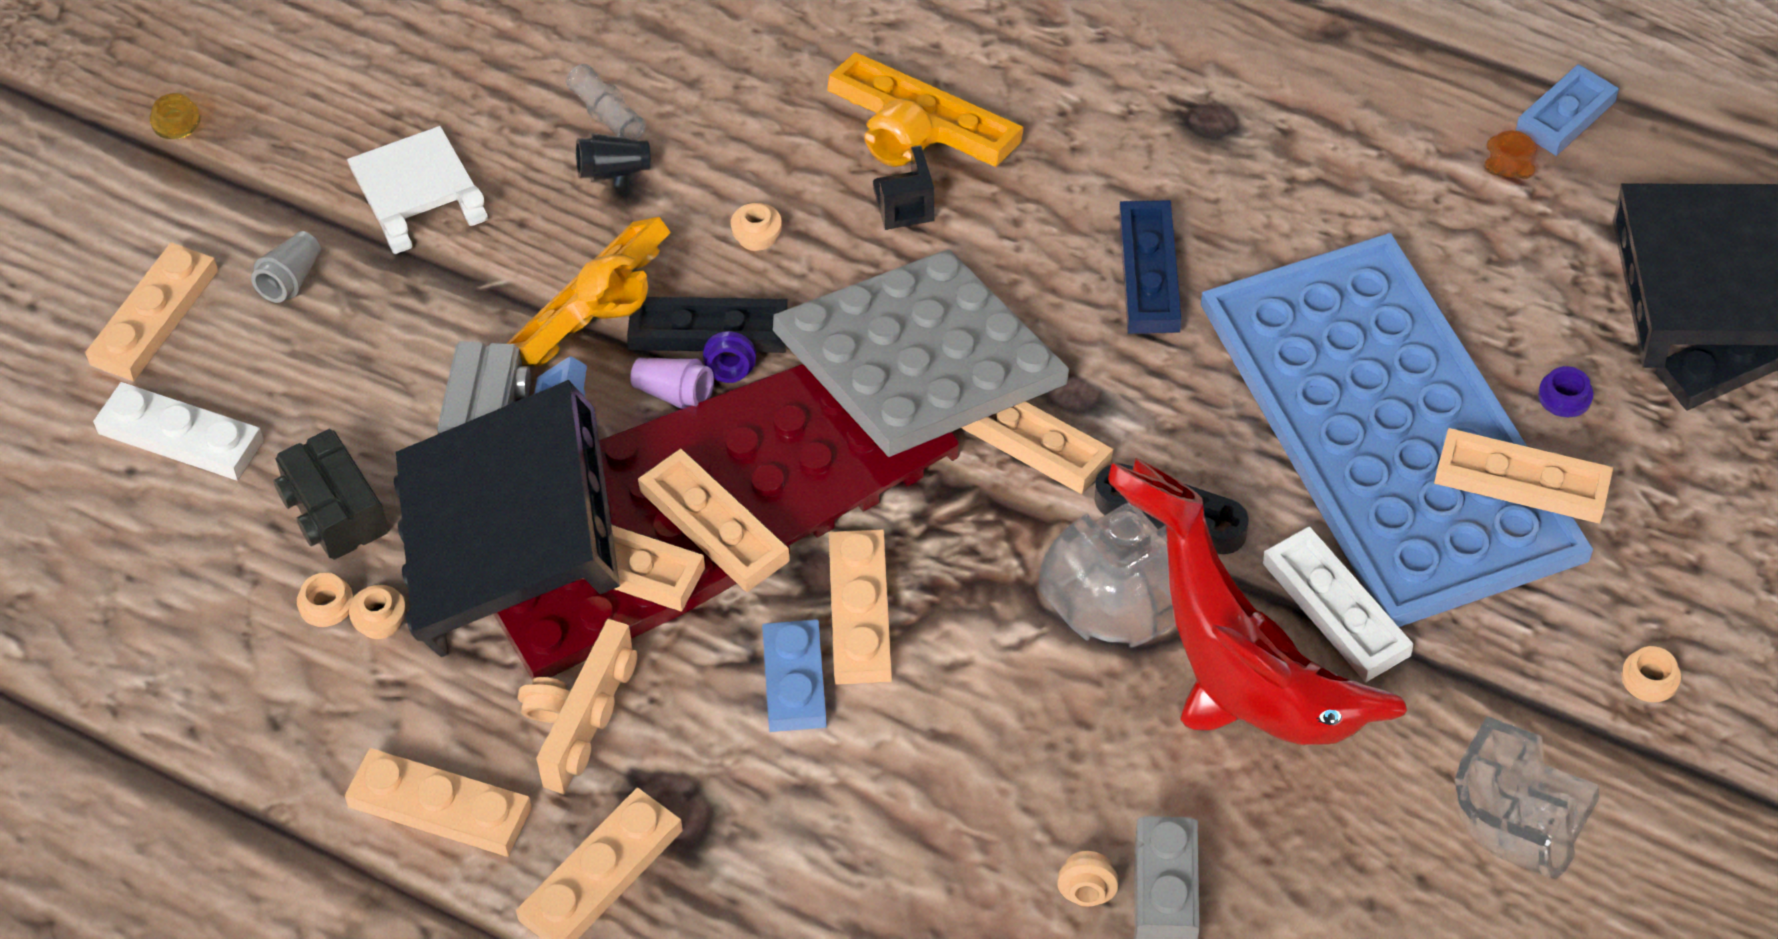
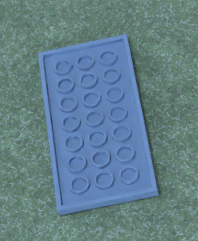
M1391 233L1202 292L1201 307L1361 584L1398 627L1590 561L1593 548L1573 517L1434 484L1448 428L1528 446Z

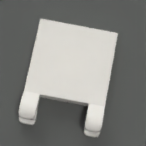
M441 126L347 159L354 177L382 227L393 254L413 247L407 234L406 218L458 200L469 226L488 220V215L483 207L484 197L479 188L474 186Z

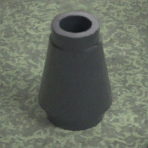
M589 133L588 138H577L576 167L579 179L590 178L591 182L595 183L650 170L651 155L648 140L638 141V139Z

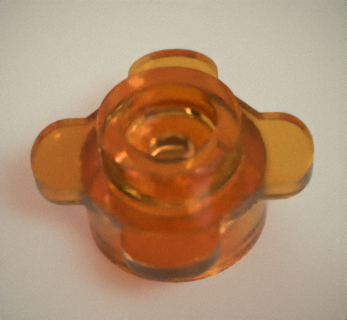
M1509 130L1501 132L1487 141L1486 147L1490 151V158L1485 161L1484 167L1488 173L1495 176L1500 174L1506 177L1517 176L1520 179H1528L1534 175L1535 166L1532 164V157L1537 153V146L1529 136L1519 131Z

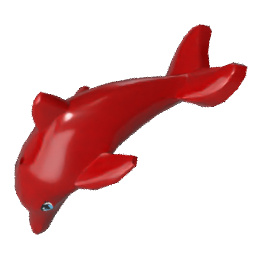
M1135 458L1133 470L1117 463L1111 464L1108 476L1109 483L1131 505L1166 525L1169 584L1175 624L1197 679L1186 698L1180 720L1185 727L1193 730L1208 731L1241 720L1286 742L1302 746L1336 744L1355 735L1368 723L1393 720L1405 715L1407 706L1402 697L1347 679L1309 660L1298 651L1292 639L1275 621L1254 608L1235 584L1219 558L1205 520L1203 500L1194 490L1166 472L1138 458Z

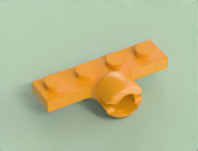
M854 52L829 74L827 91L876 113L866 122L867 127L870 129L865 133V143L870 153L884 165L891 167L908 165L911 162V147L921 145L924 150L929 144L938 142L997 167L1022 141L1023 126L857 52Z
M660 217L632 222L596 258L587 262L580 273L506 343L515 344L519 348L522 366L533 364L534 367H538L548 362L560 349L557 343L568 333L571 334L583 328L592 320L593 316L600 319L630 316L640 309L647 296V274L644 270L632 272L634 268H641L651 262L660 252L657 246L671 233Z

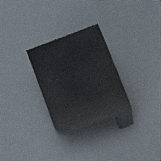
M922 146L911 147V172L873 180V190L885 230L935 221L934 185Z

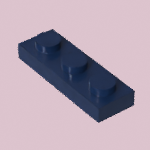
M1171 200L1120 201L1119 224L1128 334L1180 333L1181 309Z

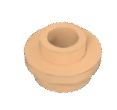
M746 204L737 209L732 215L731 232L740 245L748 250L760 251L769 248L775 243L781 233V216L774 207L768 204Z
M318 573L309 577L301 586L297 597V607L301 617L307 623L318 627H328L340 623L349 615V606L354 596L349 584L337 575ZM328 600H331V601H332V602H330V603H328V604L320 605V604H321L322 602H324V601H328Z
M373 585L364 588L354 596L349 606V616L355 629L373 639L387 638L396 633L406 615V605L403 596L398 590L387 585ZM384 606L378 611H370L373 608Z
M1647 646L1627 657L1622 668L1621 678L1625 688L1636 698L1647 702H1661L1671 698L1676 693L1681 681V672L1676 659L1670 652L1660 647ZM1644 674L1652 675L1658 680H1651L1645 677Z
M548 677L534 678L532 684L519 688L518 700L522 703L521 714L535 721L555 723L570 691L566 690V684L558 679Z
M1093 851L1077 852L1071 855L1060 869L1058 889L1066 899L1078 905L1095 906L1105 903L1115 896L1118 890V875L1113 869L1111 861L1106 856Z

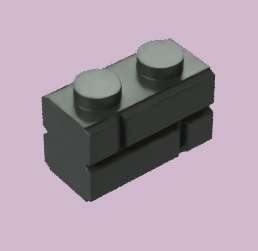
M329 428L308 438L306 444L298 443L277 454L275 460L280 477L273 479V483L285 507L289 509L297 505L302 515L296 517V520L310 547L320 543L329 559L335 560L356 550L359 544L366 545L386 535L389 528L383 506L335 430Z

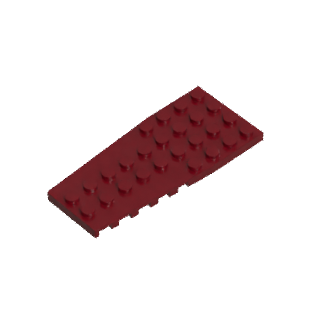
M804 364L795 366L699 402L697 406L691 405L599 440L611 525L704 555L705 569L682 612L615 589L599 594L585 579H579L494 613V616L531 679L533 680L537 677L551 678L587 660L607 619L629 625L632 639L689 612L736 585L737 583L640 492L638 478L679 449H682L786 545L789 548L790 554L791 544L810 533H813L818 538L835 528V519L858 506L863 512L879 503V494L902 481L907 486L912 485L924 478L925 468L948 456L951 461H954L959 456V442L953 433L949 432L888 457Z

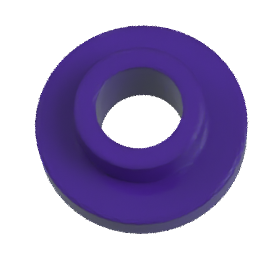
M729 331L717 333L709 338L704 346V365L712 369L713 376L718 381L725 383L738 382L748 375L755 365V347L742 334ZM723 352H731L736 354V356H726Z
M1562 366L1552 370L1542 379L1538 390L1539 401L1547 411L1567 418L1584 414L1590 408L1594 395L1588 376L1581 370L1570 366Z

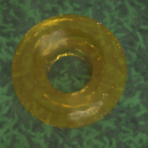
M170 93L158 98L154 102L150 114L152 130L156 135L165 139H179L190 135L197 129L201 120L196 104L190 101L187 96L179 93Z

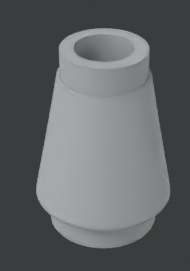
M300 231L259 258L254 264V272L251 275V282L255 290L263 298L275 303L295 297L321 252V246L317 239L307 232Z

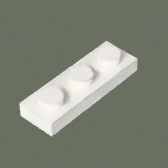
M120 382L93 421L100 435L237 481L264 441L259 427Z
M1310 526L1264 551L1263 565L1365 683L1411 657L1414 644Z

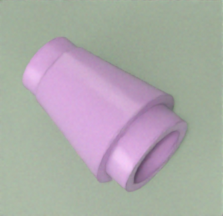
M640 357L635 361L631 370V385L633 388L640 389L681 409L691 405L697 406L699 402L710 399L714 384L712 369L708 366H703L699 359H647Z

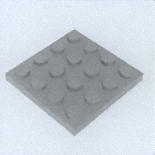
M950 249L774 314L773 331L888 457L1067 384L1069 368Z

